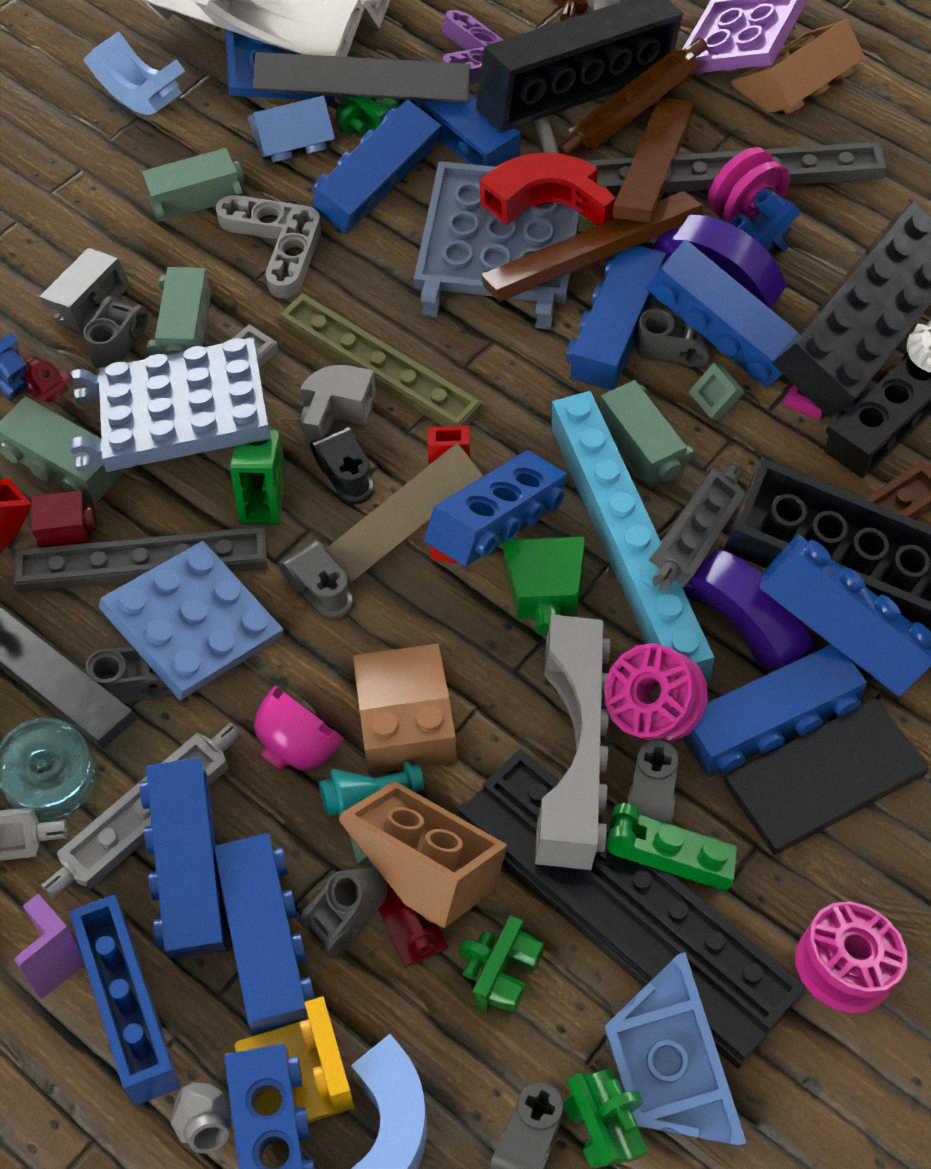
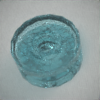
M38 718L20 724L9 732L0 743V788L5 799L13 809L32 807L38 820H53L69 815L85 802L93 790L96 776L93 757L88 749L85 738L75 726L60 719ZM45 765H54L48 772L37 773Z

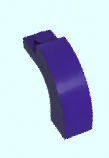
M689 215L681 228L677 227L674 230L659 235L650 248L666 253L667 261L683 240L686 239L770 309H772L787 286L777 263L759 242L743 230L717 218Z
M718 549L710 557L702 561L694 576L682 587L687 599L706 603L725 615L745 639L757 664L780 669L799 660L815 645L804 622L760 589L763 574L743 559Z

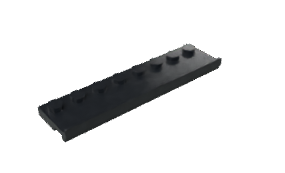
M519 749L483 783L482 790L467 804L463 803L457 808L458 813L455 815L507 844L508 847L502 865L641 986L645 987L678 954L685 952L717 1052L739 1069L744 1061L805 994L807 987L671 873L616 856L607 850L606 843L604 852H596L591 870L535 864L536 829L541 801L560 781L523 750ZM599 814L598 823L606 824L607 841L608 831L613 827Z

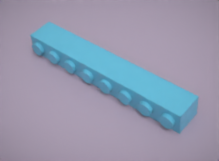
M591 391L552 401L551 431L645 643H656L688 656L700 667L707 684H710L714 655L682 586L673 581L668 590L660 591L658 588L663 579L656 587L652 583V579L659 571V568L650 562L649 558L661 541Z

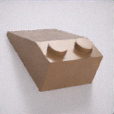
M439 643L353 655L368 774L404 770V762L409 761L410 765L419 764L420 767L457 762L456 737Z
M396 781L391 782L343 811L339 818V822L402 902L432 923H436L443 928L447 927L495 891L508 845Z

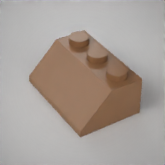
M848 19L802 34L781 48L773 65L763 68L751 67L731 80V83L735 89L766 112L773 113L784 110L785 114H788L804 106L803 99L807 96L814 97L830 88L828 82L831 80L838 81L852 74L855 71L853 66L863 60L865 56Z

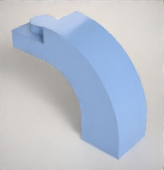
M119 31L92 49L83 59L91 72L109 93L140 114H154L182 94L176 79L185 70L178 60H174L160 71L155 70L136 55Z
M389 1034L351 1065L355 1082L372 1101L380 1114L379 1133L373 1147L351 1169H418L425 1150L427 1115L421 1082L410 1058L392 1035Z

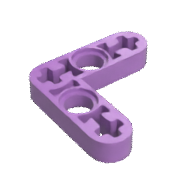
M458 10L447 11L441 30L448 38L463 48L464 51L447 53L443 56L442 62L470 64V84L479 83L484 46L502 41L503 39L471 15Z

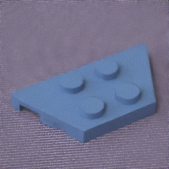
M686 953L678 954L604 1026L623 1092L636 1090L640 1092L644 1102L638 1109L632 1112L639 1127L732 1145L746 1144L747 1142Z

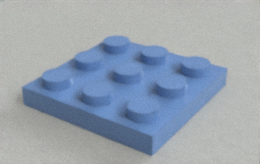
M204 541L197 543L101 597L99 609L179 700L184 699L281 639L284 630Z

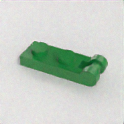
M620 803L613 807L610 824L613 828L608 831L606 848L610 853L728 892L734 881L737 846L640 815L638 809L631 804Z

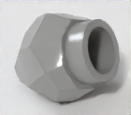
M193 1082L183 1087L178 1093L172 1112L171 1126L180 1142L189 1144L190 1148L197 1153L214 1152L227 1142L229 1138L228 1130L231 1128L229 1104L224 1093L212 1084Z

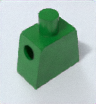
M269 426L271 439L241 444L234 448L230 471L239 524H280L285 464L281 434L271 426ZM264 477L262 491L264 492H261L254 488V483L256 480Z
M584 537L504 541V571L516 617L521 620L535 619L536 632L539 635L547 636L551 614L575 617L578 613L584 562Z

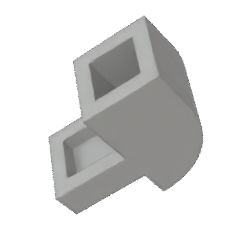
M334 365L314 372L304 381L300 388L304 407L300 417V429L305 432L307 447L311 448V441L330 432L334 419L365 426L376 398L373 370L348 365Z

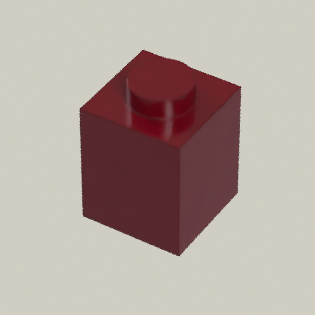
M82 490L32 496V532L39 548L91 543L90 531L97 530L96 513L94 506H87Z

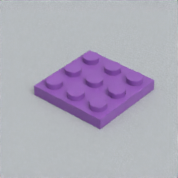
M711 0L683 47L686 48L698 37L703 38L708 46L706 51L695 58L699 68L691 74L700 75L711 71H733L738 68H763L773 65L808 0Z

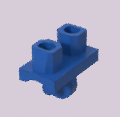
M764 188L753 201V204L760 213L752 221L743 214L737 215L729 224L736 226L753 237L768 253L774 247L781 253H784L789 247L783 238L792 230L789 224L801 211L786 198L775 194L768 188Z
M10 332L4 337L3 341L0 339V391L9 401H12L25 392L24 390L28 388V381L23 377L27 371V364L20 358L18 340Z

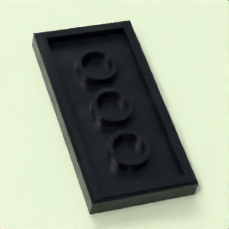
M874 698L860 707L726 775L724 784L775 856L925 776L929 767L877 698Z

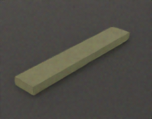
M304 293L277 316L281 327L341 364L373 370L375 385L443 427L468 426L483 411L482 401Z

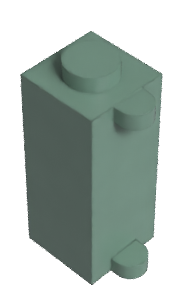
M227 148L142 171L148 199L157 222L216 206L220 199L229 195H243L240 183L244 182L242 168L238 160L232 162Z
M167 267L166 275L160 276L158 287L163 290L155 340H150L147 343L146 351L150 355H168L186 351L194 346L203 345L211 295L206 269Z
M633 380L600 395L599 410L613 440L650 488L661 482H670L684 472L685 464L695 458L696 452L691 446H686L647 396L648 391L644 385H639L636 380Z

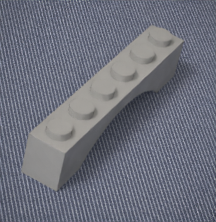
M552 614L550 617L545 647L544 676L558 691L569 711L575 730L576 755L571 767L558 785L542 798L536 829L535 864L591 870L596 852H604L606 824L598 823L599 812H605L607 801V784H599V774H605L608 761V746L600 745V736H606L609 721L608 710L601 708V699L605 700V683L609 674L602 673V664H608L610 638H603V620Z

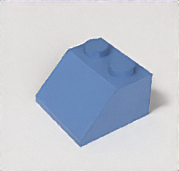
M324 95L254 112L247 117L261 157L271 156L272 163L292 158L291 150L305 147L308 154L328 149L326 142L335 139Z

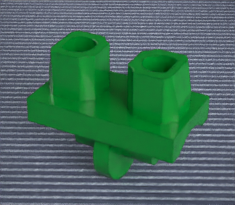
M341 96V103L336 110V115L339 117L338 128L346 135H352L357 131L364 133L370 129L375 131L381 125L386 113L393 107L398 109L399 105L393 99H383L376 103L377 98Z
M510 915L493 951L490 948L495 940V936L487 931L482 932L478 942L463 940L458 950L459 955L467 961L462 972L466 978L475 980L480 968L483 969L473 989V994L477 997L474 1008L485 1013L488 1012L491 1005L516 1012L525 991V983L507 976L506 973L511 963L534 972L544 952V943L523 932V920Z
M611 1068L593 1074H574L567 1080L571 1093L563 1101V1106L569 1120L573 1121L576 1125L586 1124L591 1139L584 1144L583 1152L591 1168L595 1169L639 1160L649 1153L632 1113L644 1102L639 1091L623 1093Z

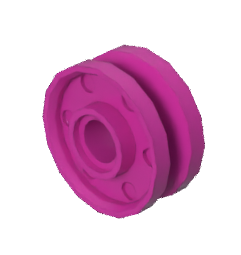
M760 147L748 148L735 155L723 166L710 187L707 203L710 210L717 216L724 218L727 223L740 214H743L752 221L760 213L753 204L754 198L764 188H768L775 194L785 197L789 189L790 174L788 169L774 161L772 155L765 149Z
M656 643L637 645L623 653L610 668L605 683V705L611 720L623 732L648 741L661 740L671 743L690 734L702 720L708 702L707 682L700 667L688 656ZM660 684V696L652 703V691Z
M851 901L836 902L819 910L810 926L802 935L796 945L795 965L801 981L815 998L835 1010L850 1014L870 1012L881 1005L888 997L890 991L900 982L907 969V949L899 931L885 916L876 910Z

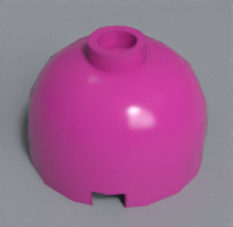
M275 685L264 698L256 712L254 723L256 737L266 747L261 756L281 771H283L287 764L299 770L314 769L324 764L345 740L335 730L333 731L322 720Z

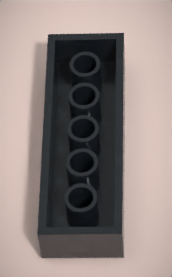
M625 0L484 46L476 109L500 132H504L620 91L671 50H675L683 12L669 0Z
M914 201L883 229L772 362L785 377L829 418L858 397L931 304V217Z
M762 458L749 483L723 551L767 568L799 534L808 542L814 540L821 544L828 551L830 559L841 568L847 567L858 573L864 580L865 586L878 597L884 595L890 598L898 606L900 614L911 623H921L931 631V526Z

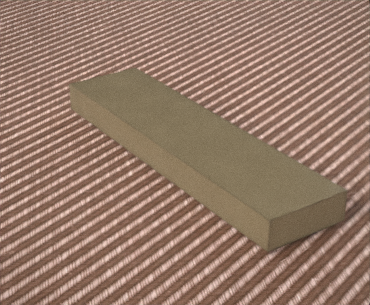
M456 443L329 545L326 551L345 571L347 577L352 582L430 520L435 505L482 478L484 475L460 445Z

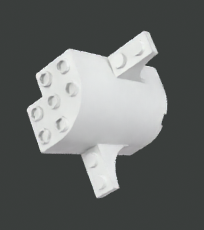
M142 0L161 19L166 21L170 20L174 11L297 54L347 57L361 17L367 25L380 29L390 0Z

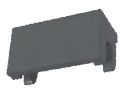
M87 248L39 297L43 305L59 312L52 317L54 321L76 330L78 334L84 335L83 330L96 314L102 301L107 296L119 299L131 285L117 257Z

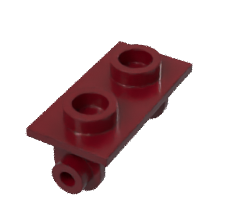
M34 355L23 359L27 364V371L24 377L31 385L24 390L26 394L40 402L45 399L51 402L62 396L69 389L66 384L74 379L72 375L55 368L52 363Z
M387 883V897L378 908V911L404 967L406 968L448 949L438 924L426 920L423 915L406 906Z

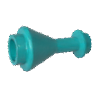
M409 761L404 762L403 772L377 778L331 769L329 779L319 781L320 795L326 816L337 815L339 819L343 811L393 781L398 782L415 793L424 790V781L419 764L410 765Z

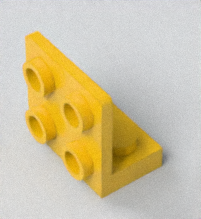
M324 996L304 1002L309 1019L239 1040L234 1045L235 1051L239 1052L285 1043L289 1057L298 1056L303 1086L294 1088L296 1108L306 1107L308 1123L355 1108ZM276 1091L262 1093L255 1104L256 1112L263 1116L276 1113L281 1107L282 1095Z

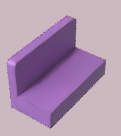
M37 894L22 907L39 933L40 938L17 955L14 961L40 999H43L85 963L81 951L68 927L43 898Z

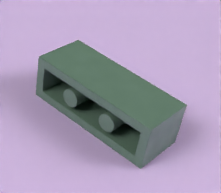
M26 396L0 421V453L12 463L19 461L29 467L38 478L43 481L52 480L60 485L65 492L82 490L85 500L93 505L125 473V469L106 472L104 465L86 472L77 471L76 458L88 454L85 452L72 454L70 440L75 437L86 436L96 442H101V438Z

